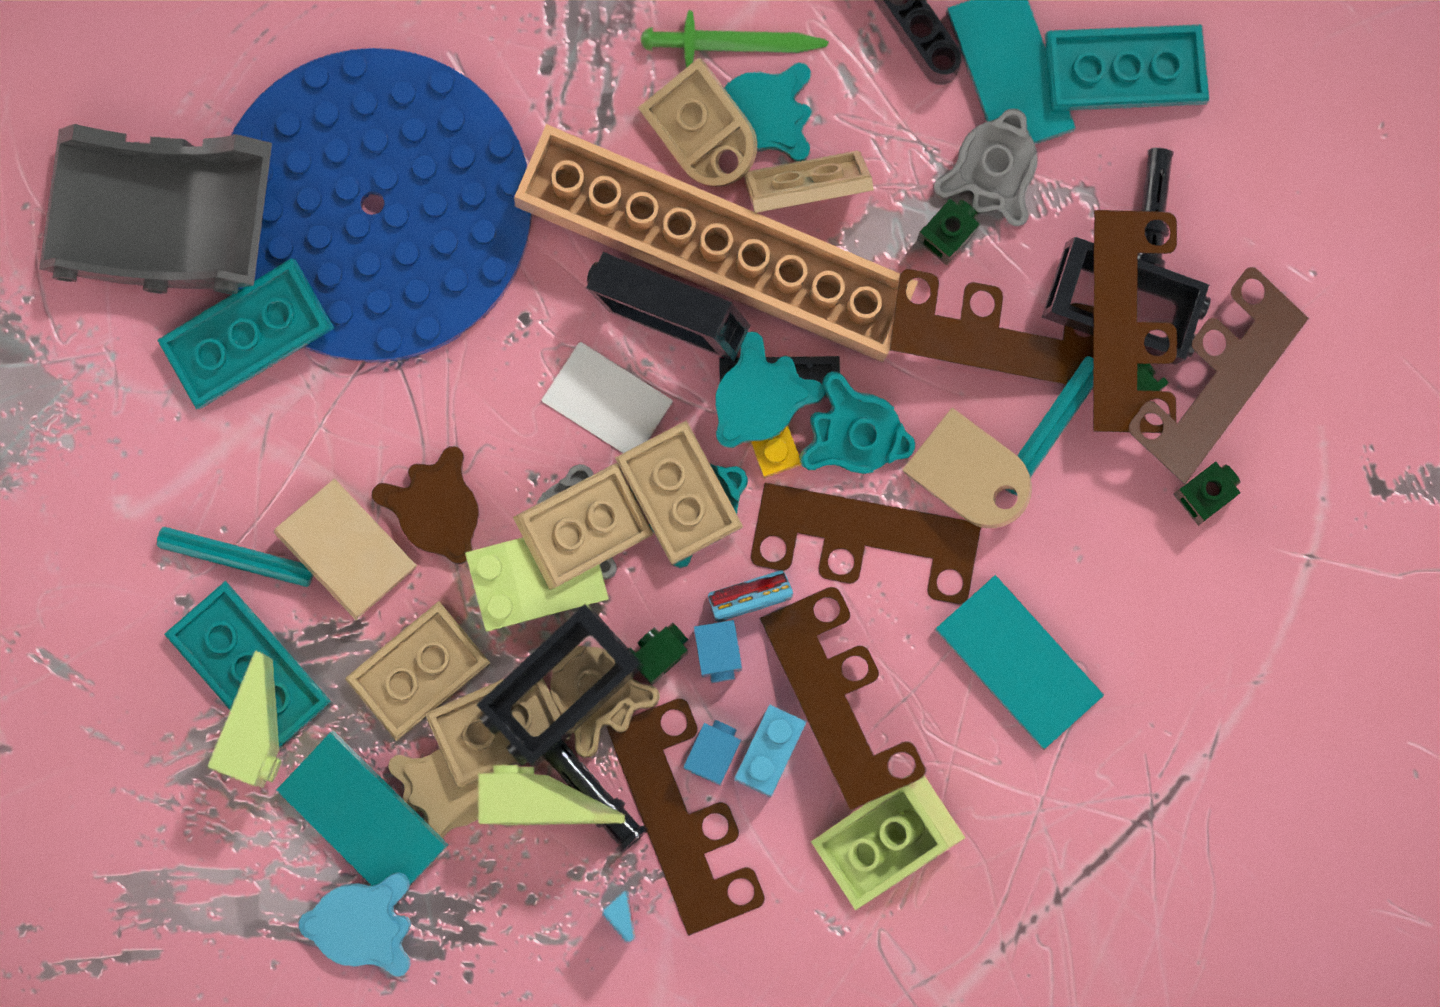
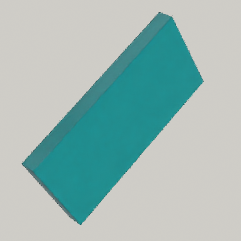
M969 0L947 8L946 13L987 122L999 118L1008 109H1018L1027 118V130L1035 145L1075 130L1070 111L1051 110L1046 47L1028 0Z
M1202 24L1047 31L1045 34L1052 111L1206 105L1210 101Z
M291 258L255 280L253 286L243 287L238 290L237 294L230 295L157 341L194 407L202 409L333 330L334 327L296 259Z
M996 575L935 628L936 632L1043 750L1104 696L1098 687Z
M224 581L164 634L230 711L255 651L273 659L279 749L332 703L329 697L227 581Z
M335 731L330 732L276 789L372 886L380 884L397 872L405 874L411 886L449 846Z

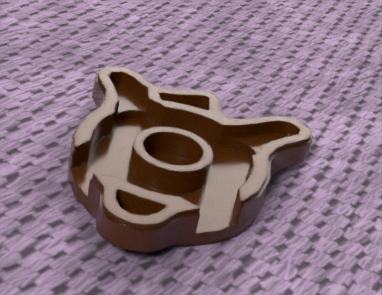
M449 446L443 450L435 464L411 465L408 470L411 483L408 487L402 488L388 483H379L372 490V499L376 504L395 513L402 531L415 547L429 553L444 556L454 564H463L467 562L465 553L473 551L472 540L478 523L479 506L473 492L463 479L464 454L459 447Z

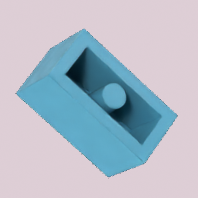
M769 704L734 781L771 798L806 721Z

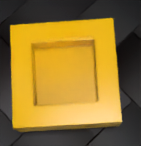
M788 426L780 435L771 440L751 441L763 478L801 466L799 454Z

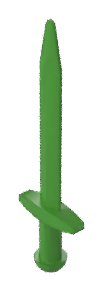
M692 10L687 12L684 32L653 31V27L644 30L641 35V44L648 51H652L653 47L684 48L686 68L693 63L695 50L798 53L824 48L829 44L825 39L801 33L695 30Z

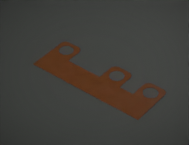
M1094 210L1093 432H1130L1129 424L1144 403L1153 399L1164 401L1169 407V416L1176 422V397L1173 393L1169 391H1137V363L1170 364L1174 362L1177 356V331L1173 324L1168 322H1137L1138 253L1169 254L1176 249L1177 219L1170 212ZM1152 220L1164 221L1169 227L1170 236L1163 245H1153L1145 237V227ZM1153 330L1163 331L1169 338V349L1161 356L1151 355L1144 346L1146 335ZM1143 416L1140 421L1141 433H1162L1163 424L1153 425Z
M1255 267L1247 268L1231 289L1233 300L1255 320L1241 340L1218 319L1210 318L1192 341L1194 351L1216 373L1178 423L1175 422L1155 402L1148 401L1143 404L1129 424L1131 435L1184 484H1186L1309 319ZM1248 279H1256L1264 287V297L1258 304H1249L1242 296V286ZM1210 330H1218L1225 337L1226 347L1220 355H1210L1203 347L1204 335ZM1148 413L1158 415L1163 422V431L1156 439H1148L1140 431V421Z
M906 269L900 274L890 343L891 351L1067 385L1087 356L1094 358V336L1081 337L1074 329L1064 326L1063 340L1000 328L1003 293L996 286L977 282L968 283L964 289L960 319L935 315L939 280L934 274ZM914 278L925 280L930 287V296L922 304L911 302L906 295V286ZM978 291L988 292L994 299V310L988 316H978L971 309V297ZM1081 303L1070 304L1071 306L1094 313V306Z
M765 483L751 560L759 567L780 571L787 570L792 564L798 533L824 538L819 563V574L824 579L838 582L854 583L859 579L865 546L932 558L927 589L928 595L934 600L962 604L969 597L981 527L973 525L967 520ZM770 536L780 537L786 544L785 556L776 562L766 560L760 551L761 543ZM837 549L848 550L854 558L853 568L850 572L843 575L834 573L828 565L830 554ZM952 569L962 576L963 586L958 593L946 595L939 590L937 578L944 570Z
M828 587L763 616L760 620L851 811L922 779L926 773V768L916 747L911 742H902L880 753L873 754L845 695L875 682L878 679L879 671L869 650L865 646H855L829 659L827 658L817 635L838 627L850 619V611L841 592L835 587ZM822 598H832L839 604L840 612L830 622L820 621L814 614V606ZM858 656L867 662L868 672L863 679L851 681L843 675L842 665L849 657ZM897 753H907L915 762L913 772L905 778L893 776L888 769L890 758Z
M675 699L632 716L628 729L622 733H618L611 726H607L611 741L643 822L648 828V835L688 936L762 906L765 896L753 869L745 867L717 879L713 878L704 854L736 841L739 836V830L729 806L722 802L688 814L663 749L693 738L697 733V724L687 701ZM673 709L681 711L687 718L686 729L683 733L676 736L665 733L661 726L662 716L667 711ZM713 813L721 814L728 822L726 835L718 840L708 838L702 830L703 820ZM739 878L748 880L754 887V896L745 905L733 903L728 896L729 885Z

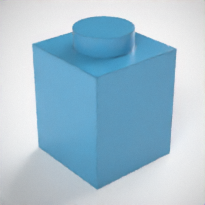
M734 620L695 626L694 633L702 678L710 676L711 683L734 680V672L742 671Z
M717 720L714 721L712 726L704 723L683 768L721 786L741 743L740 739L734 737L737 730Z

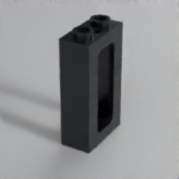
M1075 236L1065 243L1042 318L1094 336V313L1070 305L1081 269L1094 274V243ZM1138 259L1137 289L1169 300L1176 306L1172 324L1177 331V356L1174 362L1171 363L1176 365L1186 360L1187 357L1190 358L1194 353L1192 341L1196 336L1194 334L1198 320L1204 319L1210 305V297L1206 296L1210 284ZM1150 333L1146 335L1144 346L1151 355L1161 356L1169 349L1170 342L1168 336L1162 338Z
M605 252L602 253L599 261L595 262L588 272V285L586 289L608 312L735 361L751 325L732 302Z
M584 604L477 704L483 712L479 719L494 735L501 732L508 739L510 744L506 748L521 765L528 761L531 766H538L645 666L590 606ZM593 636L615 660L614 666L544 732L536 737L530 735L513 716L512 707L585 638Z

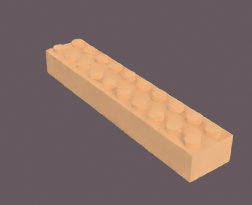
M546 124L515 194V207L883 362L890 351L900 273ZM914 279L910 280L906 286V295L909 300H911L918 281Z

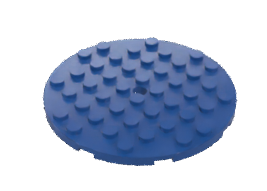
M384 48L352 49L317 58L293 69L260 94L245 111L231 134H238L272 143L254 281L289 259H296L334 327L333 330L304 347L313 352L336 359L342 358L378 363L413 358L434 351L456 340L461 336L460 334L471 328L482 317L487 316L511 285L522 263L528 245L531 213L515 207L514 197L527 169L526 159L520 142L509 121L493 100L469 78L439 61L413 52ZM369 194L378 195L384 199V207L377 214L370 215L362 209L363 201Z

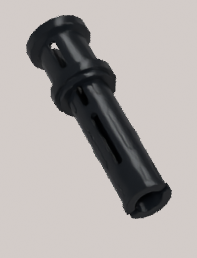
M1150 148L1148 150L1142 211L1166 212L1171 163L1174 152L1169 149ZM1152 220L1145 227V237L1153 245H1163L1164 238L1169 236V228L1164 221ZM1138 253V259L1165 268L1162 254Z
M565 742L545 759L559 773L568 786L625 815V823L595 824L598 828L603 827L618 844L617 850L620 854L628 850L648 831L645 825L639 826L625 810L624 806L626 803L622 799L619 800L618 797L614 799L603 788L600 782L574 755Z

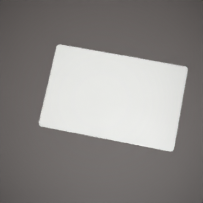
M582 342L578 343L542 398V402L622 453L648 441L673 402L669 397Z

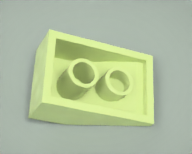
M524 538L465 553L486 632L582 607L584 604L590 605L609 599L600 564L550 590Z
M255 651L207 767L250 785L264 788L266 781L273 782L275 780L282 760L276 758L279 752L273 659Z
M494 765L493 773L479 774V824L557 825L625 823L624 814L550 776L534 774V767Z
M924 775L922 779L863 805L812 840L811 843L853 908L857 910L964 840L965 836Z

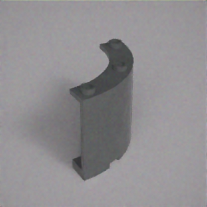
M77 124L59 129L39 270L53 272L52 278L60 281L76 282L77 277L142 285L144 291L157 294H166L168 288L213 289L221 293L237 294L239 287L254 285L272 143L238 134L218 138L203 139L202 146L194 147L185 139L150 137V143L126 142L127 135L125 133L106 131Z

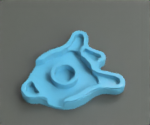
M397 872L377 885L371 886L355 883L344 884L334 888L319 901L313 910L301 916L299 920L300 932L304 937L312 940L325 956L340 965L355 967L366 964L376 965L384 968L393 976H403L409 971L411 966L410 958L402 947L403 939L411 928V921L406 916L396 915L394 905L408 891L410 882L405 874Z

